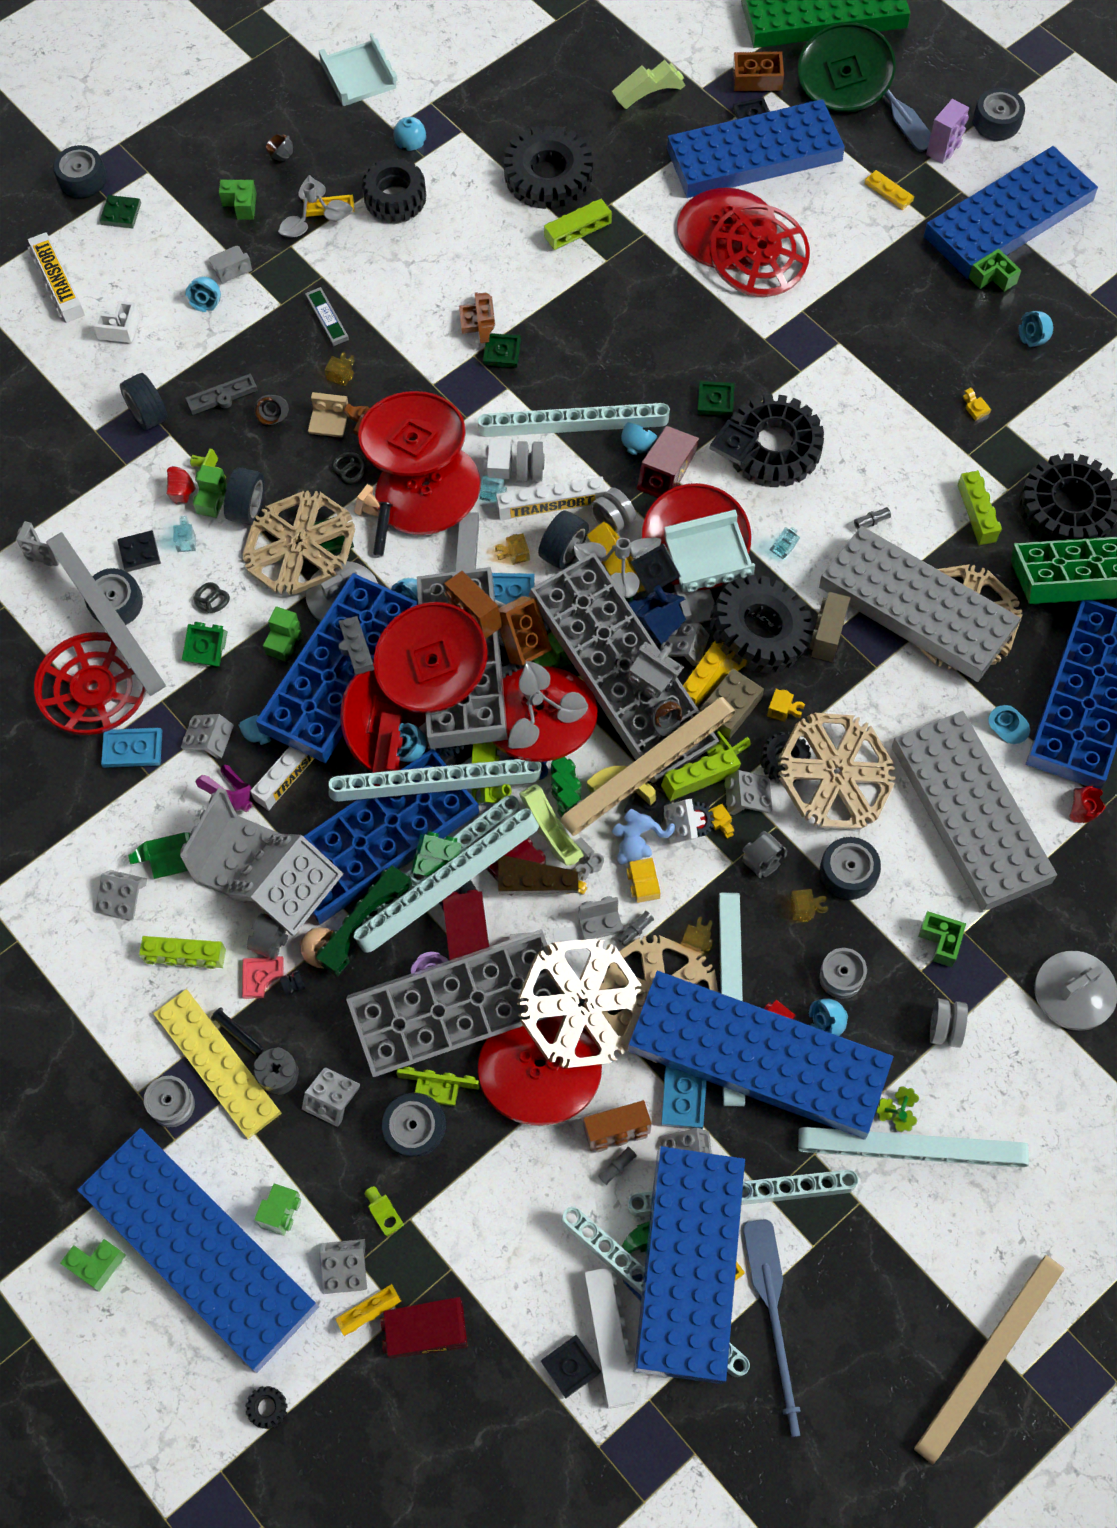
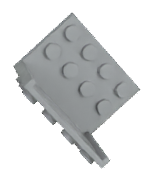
M218 788L216 793L211 795L207 809L202 811L198 825L191 830L189 841L182 846L180 856L195 882L227 895L226 893L230 890V884L234 880L239 879L243 868L251 864L254 860V855L267 845V839L273 834L280 833L236 815L226 790Z
M273 834L267 839V845L254 855L253 862L243 868L239 879L234 880L230 884V890L226 894L232 899L255 902L290 935L294 936L344 873L302 835Z

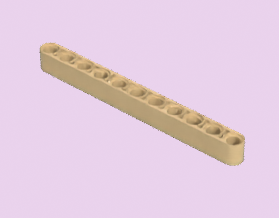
M720 697L561 817L560 822L572 836L577 835L734 716L736 710L724 697Z
M1045 1255L915 1446L914 1450L932 1465L942 1454L1063 1273L1065 1268L1049 1256Z

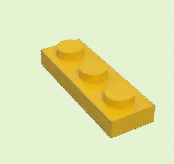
M877 170L865 179V185L901 210H904L914 200L912 194Z
M353 194L322 197L327 206L332 200H341L348 203L353 208L352 212H355ZM319 199L314 203L307 201L306 217L324 215L326 209L322 206Z
M391 1284L338 1316L335 1320L342 1334L346 1336L356 1331L365 1323L374 1320L384 1311L392 1309L401 1300Z

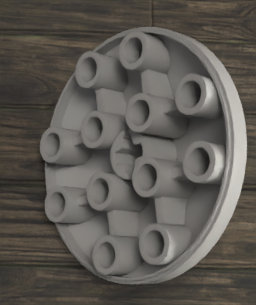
M347 561L346 566L341 563L343 569H334L337 576H332L329 580L307 589L306 601L311 614L321 622L352 573L378 584L375 576L369 569L358 563ZM319 569L311 579L319 577L322 571Z
M1065 951L1050 957L1039 969L1035 979V996L1043 1013L1057 1025L1070 1030H1089L1104 1023L1113 1013L1117 1004V984L1109 968L1096 957L1080 951Z

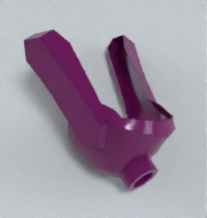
M229 765L221 766L220 771L223 777L236 790H226L234 810L248 812L252 807V802L249 801L251 786L244 783ZM206 775L199 776L195 781L198 788L211 795L216 793L218 788L224 789Z

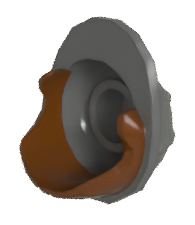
M276 134L268 141L266 150L270 158L284 161L292 155L293 144L290 136Z
M265 395L257 400L254 411L261 423L273 425L279 423L288 415L289 406L287 401L281 396Z
M661 700L654 706L651 717L658 734L669 736L678 729L682 720V708L676 701Z

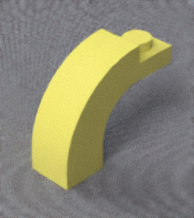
M611 766L600 770L586 782L587 789L593 793L628 766ZM647 782L635 790L650 806L656 801V791Z

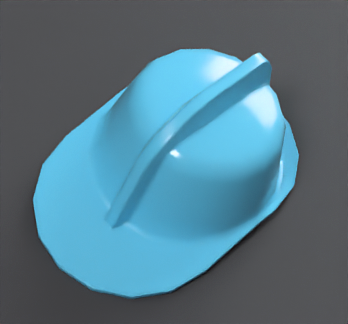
M997 706L989 715L990 727L1007 743L1020 744L1028 738L1030 725L1012 706Z

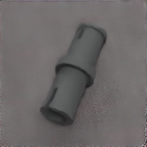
M885 507L884 509L876 512L871 511L863 517L854 519L856 529L858 530L860 526H874L882 520L891 518L890 509Z
M645 910L636 921L629 923V927L617 937L619 942L627 937L622 943L623 946L626 947L637 935L640 936L643 933L642 930L654 921L652 915L644 920L650 914L648 911Z
M628 1146L616 1159L613 1158L610 1161L611 1164L598 1174V1177L605 1185H608L614 1177L625 1171L624 1168L637 1157L636 1153Z

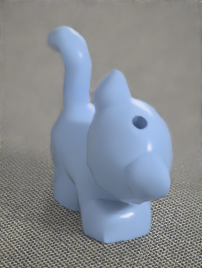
M630 809L624 816V819L628 822L627 825L618 823L612 830V833L617 837L624 836L619 845L618 863L623 865L627 862L640 860L643 857H650L652 850L650 846L646 845L645 840L640 837V834L653 829L659 838H668L674 833L675 825L673 823L669 824L664 831L650 816Z

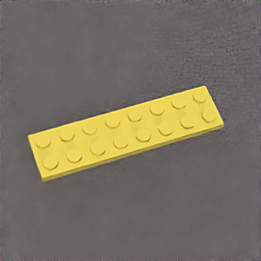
M187 989L153 1013L247 1139L251 1138L282 1114Z

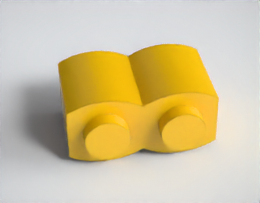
M653 858L629 862V868H626L628 880L632 879L633 886H630L632 898L636 897L637 903L660 899V887Z

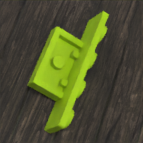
M411 1067L397 1069L398 1078L417 1080L415 1093L428 1095L440 1105L455 1107L459 1087L479 1089L480 1086L479 1081L472 1076L459 1078L455 1077L456 1075L452 1073L439 1075L431 1070L415 1071Z

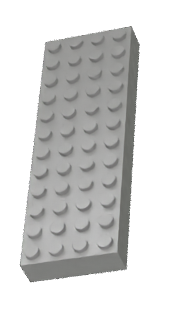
M595 553L590 554L531 588L529 597L536 598L542 618L587 687L593 693L635 760L668 737L658 734L651 717L654 706L661 700H674L680 704L682 720L678 728L700 713L678 678L668 684L659 698L655 696L654 698L649 697L644 693L643 688L640 686L635 687L628 682L629 679L626 676L637 659L635 656L640 646L644 642H648L656 649L658 648ZM714 732L649 781L655 784L663 779L668 771L672 769L678 770L715 746L719 740Z

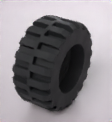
M398 158L383 159L382 162H376L375 166H371L368 172L364 174V179L362 180L364 203L370 214L374 217L377 216V219L381 221L386 220L388 223H392V221L401 223L403 220H410V217L414 218L424 208L427 196L425 177L418 166L415 167V164L411 161L407 162L406 159L398 160ZM390 187H403L406 189L398 194H386L383 192Z

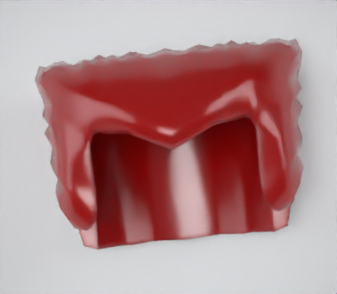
M169 467L167 469L166 494L176 504L177 502H189V495L196 489L192 478L180 467Z
M1093 786L1075 788L1074 801L1069 815L1070 819L1073 822L1087 823L1098 817L1106 808L1100 799L1103 791L1093 788Z

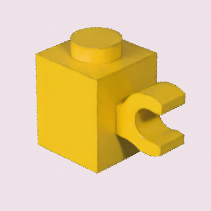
M776 689L767 716L783 722L786 721L788 713L801 718L802 712L796 709H804L805 704L803 702L792 704L794 694L787 690Z

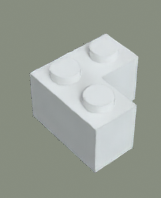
M118 301L115 314L97 313L93 327L98 339L132 343L140 316L134 302Z
M490 438L489 445H486L485 450L487 458L484 460V471H487L488 478L509 479L513 459L511 439Z

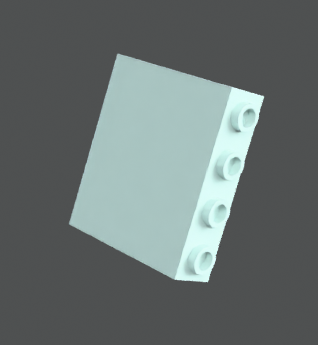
M370 33L371 41L330 55L326 53L325 49L318 50L320 62L343 106L396 89V81H398L396 72H392L390 61L386 60L384 50L380 49L379 41L377 38H374L372 33Z
M736 510L664 527V538L670 556L682 576L678 578L682 592H694L699 588L713 587L719 583H729L740 577L746 578V576L754 575L755 564L751 563L737 523Z

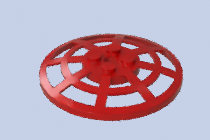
M748 204L734 208L718 221L711 235L710 256L717 273L729 286L747 295L770 297L785 293L801 280L809 264L810 247L804 230L789 214L769 205ZM763 209L767 210V214L745 216L742 210ZM777 213L786 218L795 228L789 229L784 223L774 218L773 214ZM732 214H735L740 219L732 226L729 233L718 232L723 222ZM764 219V226L754 227L750 220ZM771 222L779 225L784 231L777 234L774 230L770 229ZM741 224H744L748 229L744 236L734 234ZM800 234L803 238L806 252L805 258L796 253V242L793 235ZM789 237L791 251L782 247V239ZM716 239H726V249L729 258L722 263L718 259ZM732 241L741 242L740 252L734 254ZM757 244H764L766 248L760 249ZM780 254L789 257L787 263L781 268L776 262ZM745 257L746 260L753 264L752 270L742 265L738 260ZM795 260L803 264L799 273L787 283L783 273L790 268L793 261ZM734 264L741 272L749 275L747 285L735 280L727 273L725 268ZM771 265L773 272H758L760 266ZM777 277L780 286L776 288H754L756 278L768 279Z
M89 632L64 640L45 656L37 670L34 681L36 703L45 718L55 727L65 732L78 735H93L110 731L127 721L143 702L146 695L144 687H142L140 697L130 696L133 687L132 675L135 673L120 658L115 656L117 647L108 633ZM108 641L111 642L108 652L94 651L85 653L81 643ZM74 646L77 656L68 661L61 670L50 666L61 653ZM104 658L102 666L89 665L87 659ZM113 661L124 672L113 676L108 669ZM79 662L81 663L82 669L76 672L74 676L67 674L71 667ZM47 672L56 677L54 697L43 699L42 683ZM127 679L125 694L116 692V683ZM62 680L70 683L71 693L60 696V686ZM91 684H98L96 689L89 690ZM111 699L121 701L114 709L107 713L105 705ZM75 700L80 706L75 713H72L63 703ZM126 703L135 704L125 716L111 724L109 717L119 712ZM57 704L61 711L71 719L65 726L60 724L49 714L46 706ZM87 708H97L100 716L83 717L82 715ZM102 720L104 726L92 730L73 729L78 721L98 722Z

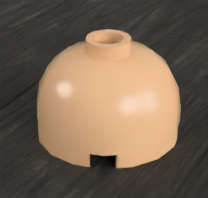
M323 927L314 928L308 931L302 938L300 944L301 955L308 964L317 968H324L316 959L317 952L330 941L333 930Z

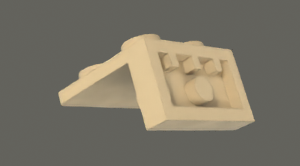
M312 392L313 412L308 429L309 434L343 437L348 417L344 411L348 404L347 396Z

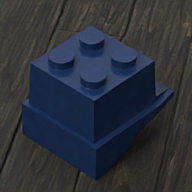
M657 585L654 587V593L646 595L637 601L632 600L628 604L653 642L662 645L686 620L679 607L680 602L686 599L683 596L664 592L661 586Z

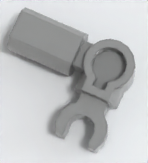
M580 837L574 843L581 849L583 854L581 858L585 863L577 865L574 871L584 872L581 876V880L584 881L588 878L589 873L592 874L602 869L604 858L601 854L594 853V850Z

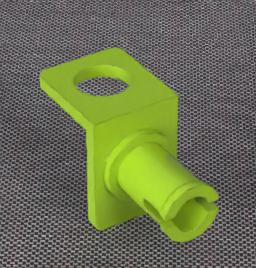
M209 449L206 457L192 455L190 465L192 467H201L202 465L215 467L218 457L213 449Z
M718 731L717 736L720 742L707 750L706 753L710 757L720 750L724 749L726 751L732 748L737 755L751 745L750 739L747 737L734 747H731L721 732Z
M509 784L471 788L472 797L478 805L483 803L496 804L512 793ZM478 790L481 791V796L479 800H477L476 793Z
M374 1186L366 1190L365 1196L371 1203L368 1208L384 1234L389 1236L401 1228L404 1223L393 1208L387 1195L381 1196ZM387 1218H395L396 1223L393 1227H385L384 1223Z

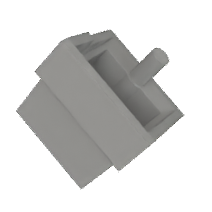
M644 642L640 646L635 656L637 659L626 677L633 686L643 688L644 693L649 697L654 698L655 696L659 698L671 681H675L684 667L668 657L672 650L670 647L665 645L662 651H659L648 642Z

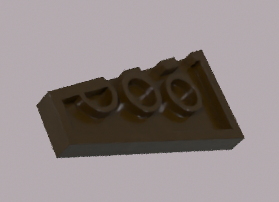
M503 855L498 859L499 894L578 893V871Z

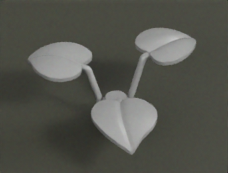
M309 175L299 190V198L304 200L302 218L300 219L298 216L287 217L281 223L278 233L286 237H298L306 232L308 224L304 221L306 219L307 201L314 203L319 199L322 206L326 209L324 211L325 217L331 221H339L346 218L352 213L353 208L341 200H332L327 206L321 198L326 192L325 186Z
M619 538L616 541V546L613 545L607 555L604 546L595 542L574 544V552L578 561L595 553L601 562L606 561L615 551V555L622 559L621 573H614L610 577L624 598H630L639 589V578L633 572L625 573V559L629 554L631 557L636 556L637 559L660 546L661 538H643L632 542L627 538Z
M526 661L519 679V688L528 700L526 704L529 707L531 721L522 718L513 725L508 738L509 748H526L537 741L539 728L533 725L535 719L532 705H539L544 700L559 709L557 713L559 720L571 723L577 721L586 713L588 704L585 698L579 693L570 692L563 696L560 705L554 703L540 691L546 689L550 684L548 671L537 663Z

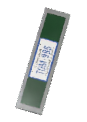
M320 287L305 293L332 345L335 346L349 340L345 329L322 288Z

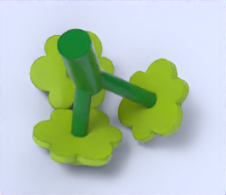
M901 1086L898 1088V1092L895 1093V1098L898 1099V1104L901 1108L896 1110L892 1099L881 1098L876 1112L880 1121L891 1120L892 1114H896L897 1117L893 1118L896 1130L899 1132L911 1131L912 1126L917 1124V1118L913 1116L911 1110L905 1112L906 1105L913 1107L919 1101V1096L915 1094L914 1089H907Z

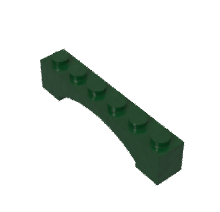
M393 865L389 869H385L381 873L380 880L376 885L373 884L368 889L367 896L363 900L358 901L354 912L344 918L340 929L335 930L331 934L327 945L322 946L318 950L316 957L318 963L338 977L350 963L348 950L354 932L367 916L379 906L395 898L399 899L412 886L411 878Z

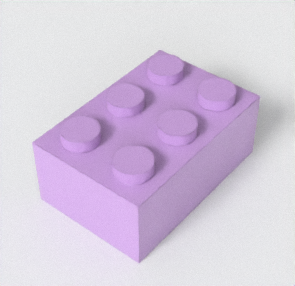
M951 99L934 119L926 153L927 156L942 164L947 158L950 159L954 150L958 149L963 142L961 138L966 130L964 126L969 118V107Z

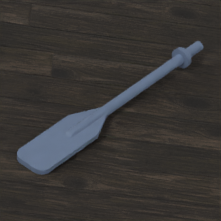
M888 89L885 96L891 103L893 120L917 151L923 152L927 150L931 132L916 112L897 100Z
M767 1219L750 1221L744 1226V1235L753 1286L769 1309L786 1409H783L782 1412L783 1415H788L791 1437L800 1436L796 1413L801 1411L800 1407H795L777 1309L783 1284V1275L774 1226Z

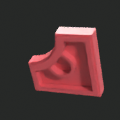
M278 956L276 960L268 957L243 959V999L264 998L268 985L284 976L283 956Z

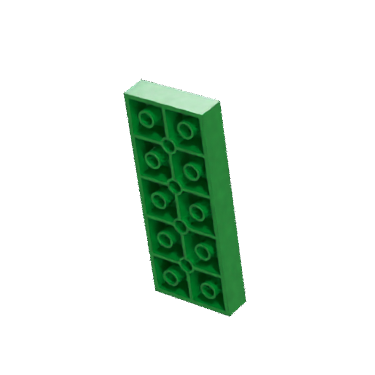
M741 0L753 48L809 41L822 29L839 23H859L869 26L878 32L908 28L911 14L907 0Z
M1117 537L1013 544L1011 563L1029 604L1117 598Z

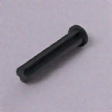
M379 502L380 509L373 555L378 557L384 555L390 509L393 507V504L388 502Z
M222 1007L218 1008L211 1016V1020L217 1021L254 1055H259L263 1050L262 1045L223 1012L224 1009Z

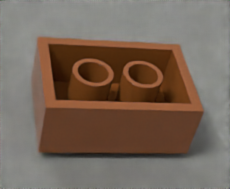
M734 52V91L782 90L784 80L782 52Z
M460 571L444 583L445 595L449 601L448 604L458 606L468 612L481 627L485 639L502 627L498 605L463 571Z
M522 596L499 608L502 627L499 631L511 664L524 665L526 661H532L552 650L535 597Z
M644 1100L583 1117V1128L590 1151L602 1152L608 1149L607 1146L614 1144L622 1146L628 1143L627 1140L634 1138L636 1141L643 1140L651 1133L652 1123Z

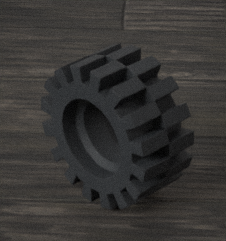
M261 1386L258 1390L252 1391L253 1394L249 1395L247 1398L248 1403L245 1405L249 1421L262 1429L275 1428L278 1426V1423H282L283 1417L287 1414L286 1408H288L283 1393L271 1386ZM264 1399H271L275 1404L274 1412L269 1416H262L258 1411L260 1402Z

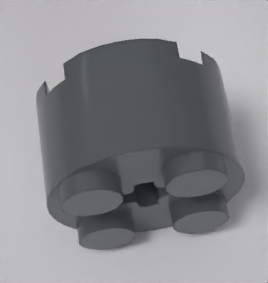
M763 831L759 834L756 841L748 843L743 848L745 854L742 861L759 878L762 875L767 877L781 865L779 860L781 857L785 859L788 851L770 833Z
M261 913L251 928L254 932L253 937L250 935L248 937L247 949L276 960L281 945L285 946L288 940V935L285 934L286 930L268 914Z
M280 1047L266 1050L254 1063L255 1077L266 1092L277 1095L285 1094L292 1090L297 1083L299 1075L298 1066L292 1055ZM276 1069L279 1070L278 1074L274 1072Z

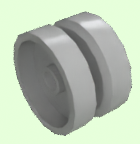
M518 441L517 481H527L529 470H531L533 481H542L545 466L543 442L534 441L531 453H529L527 441Z
M611 487L603 494V497H599L591 503L592 513L598 523L605 522L611 525L616 533L621 531L624 525H628L636 519V512L632 503L617 488Z
M839 948L828 953L820 969L819 979L822 988L832 997L839 999L851 998L859 992L866 979V962L853 949Z
M936 999L930 1025L931 1043L942 1045L947 1037L949 1046L957 1048L962 1046L967 1026V1003L956 1001L950 1008L948 1000Z
M162 1076L154 1080L147 1087L144 1094V1106L149 1115L159 1125L177 1127L184 1124L191 1117L195 1108V1099L191 1090L180 1078Z

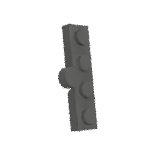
M248 374L186 397V401L192 415L218 405L221 408H229L232 405V400L256 392L258 389L252 375Z
M355 616L339 621L344 641L339 644L340 653L344 656H350L355 675L374 670L358 617Z

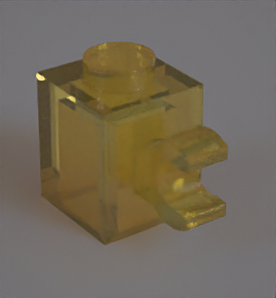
M345 352L341 354L340 359L332 356L325 368L327 380L346 386L354 374L351 366L354 363V356L351 355L349 359H345Z
M523 533L506 537V546L502 544L495 546V552L502 551V553L497 554L498 560H503L510 556L512 565L530 561L529 549Z
M812 889L792 891L790 901L794 920L806 922L814 918L816 911L825 913L828 910V906L822 907L819 905L820 902H826V897L813 898Z
M699 917L697 927L688 924L681 945L702 953L703 957L705 951L709 952L713 940H710L711 932H708L712 927V921L710 920L707 926L701 925L702 917Z

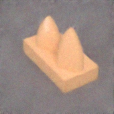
M368 484L357 496L354 512L359 516L363 512L379 516V511L376 507L380 505L372 495L373 487Z

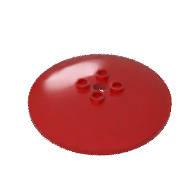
M716 188L704 191L689 200L681 210L677 222L679 241L684 250L693 259L706 266L715 268L710 256V240L718 221L734 208L748 204L767 205L766 202L748 191L736 188ZM763 209L742 210L745 216L767 214V210ZM732 214L725 220L731 222V224L723 222L718 232L729 233L732 226L740 219L735 214ZM754 219L750 220L754 227L764 226L765 220ZM771 222L770 229L774 230L776 233L777 224ZM741 224L734 234L744 236L748 229L744 224ZM716 239V251L721 263L729 258L726 249V239ZM732 241L734 254L741 251V242ZM757 244L760 249L766 248L764 244ZM745 257L738 260L745 267L752 265ZM732 264V265H730L729 267H727V268H725V269H738V268L735 267L734 264Z
M419 391L397 393L377 402L364 415L358 430L359 445L366 459L380 470L399 476L425 475L443 468L459 454L466 436L463 417L451 402L438 395ZM414 437L417 438L416 440H413V441L409 440V438H414Z
M461 450L448 465L429 474L399 476L383 471L376 485L375 498L378 503L388 502L393 504V507L390 509L388 523L393 528L414 535L433 534L454 526L472 510L480 493V474L472 458ZM424 482H430L428 485L422 486Z
M700 483L680 485L663 493L649 508L642 528V539L661 538V544H664L668 550L664 538V527L736 510L737 523L748 554L750 552L752 536L748 517L741 505L727 492L717 487ZM677 579V580L671 582L670 584H672V585H677V584H680V583H679V580ZM723 582V583L716 584V585H714L713 587H703V588H699V589H697V590L712 589V588L718 587V586H720V585H723L724 582Z
M429 602L413 606L396 616L384 629L377 642L374 653V672L377 682L392 702L406 710L432 713L448 709L465 699L481 680L487 663L486 639L477 621L458 606L443 602ZM431 657H437L436 663L428 664Z
M374 670L357 674L352 678L345 690L340 714L342 732L348 748L353 756L370 771H373L382 712L401 715L400 724L410 723L420 727L426 722V713L409 711L392 702L380 688ZM399 761L398 768L395 767L394 771L401 770L412 762Z
M542 666L550 675V684L546 689L540 691L545 697L560 705L561 699L570 692L579 693L588 704L586 713L577 721L571 723L562 722L557 717L559 709L543 700L539 704L544 707L542 710L535 709L539 705H532L535 719L533 725L539 728L537 741L529 747L514 749L509 748L508 740L492 741L498 749L520 760L544 762L556 760L575 752L589 739L597 722L596 700L586 683L566 670ZM523 669L512 672V675H507L503 679L508 738L513 725L518 720L526 718L531 721L529 707L526 704L528 700L519 688V679Z
M564 1016L547 1017L536 1022L537 1028L549 1044H553ZM521 1026L489 1037L486 1040L479 1057L478 1076L485 1097L497 1111L507 1118L522 1124L543 1126L566 1121L585 1109L598 1091L602 1077V1064L564 1068L559 1066L560 1057H557L555 1062H549L550 1059L546 1060L525 1027ZM583 1029L574 1051L575 1055L578 1058L599 1055L600 1052L590 1034ZM537 1060H543L546 1064L538 1067L534 1063Z

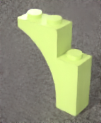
M663 60L652 71L649 68L646 70L643 66H640L612 92L618 102L627 109L649 93L666 88L681 90L686 85L683 82L684 77L681 72L677 71L672 63L668 64Z
M534 784L520 792L519 795L526 809L531 810L539 825L537 832L545 838L553 856L566 866L576 864L583 857L582 851L560 823L542 788Z

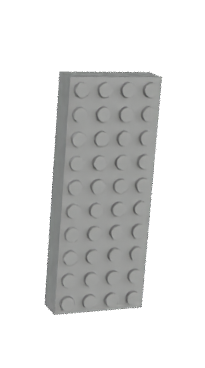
M860 526L825 570L819 584V588L827 593L832 592L851 597L849 606L979 682L1011 638L1021 620L1020 617L863 526Z
M491 567L463 570L495 602ZM460 571L417 576L418 605L429 602L448 603L444 583ZM498 630L486 638L487 663L482 678L475 689L461 702L448 709L426 713L427 738L431 749L508 740ZM431 657L428 664L436 663L437 657Z
M964 711L894 738L892 750L982 912L1053 883L1057 876L1056 871Z
M540 929L348 995L346 1000L372 1076L376 1077L523 1026L520 1020H525L528 1017H520L518 1014L524 1013L526 1008L524 1005H517V1003L526 1001V999L517 998L535 955L539 951H544L547 956L549 955L543 930ZM542 969L533 987L534 995L541 997L562 994L547 971Z

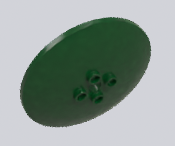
M839 23L822 29L806 43L799 58L798 77L802 89L812 101L823 99L827 109L830 111L855 112L873 105L886 94L895 75V55L887 39L875 29L859 23ZM844 69H849L851 72L849 74H844L842 71Z

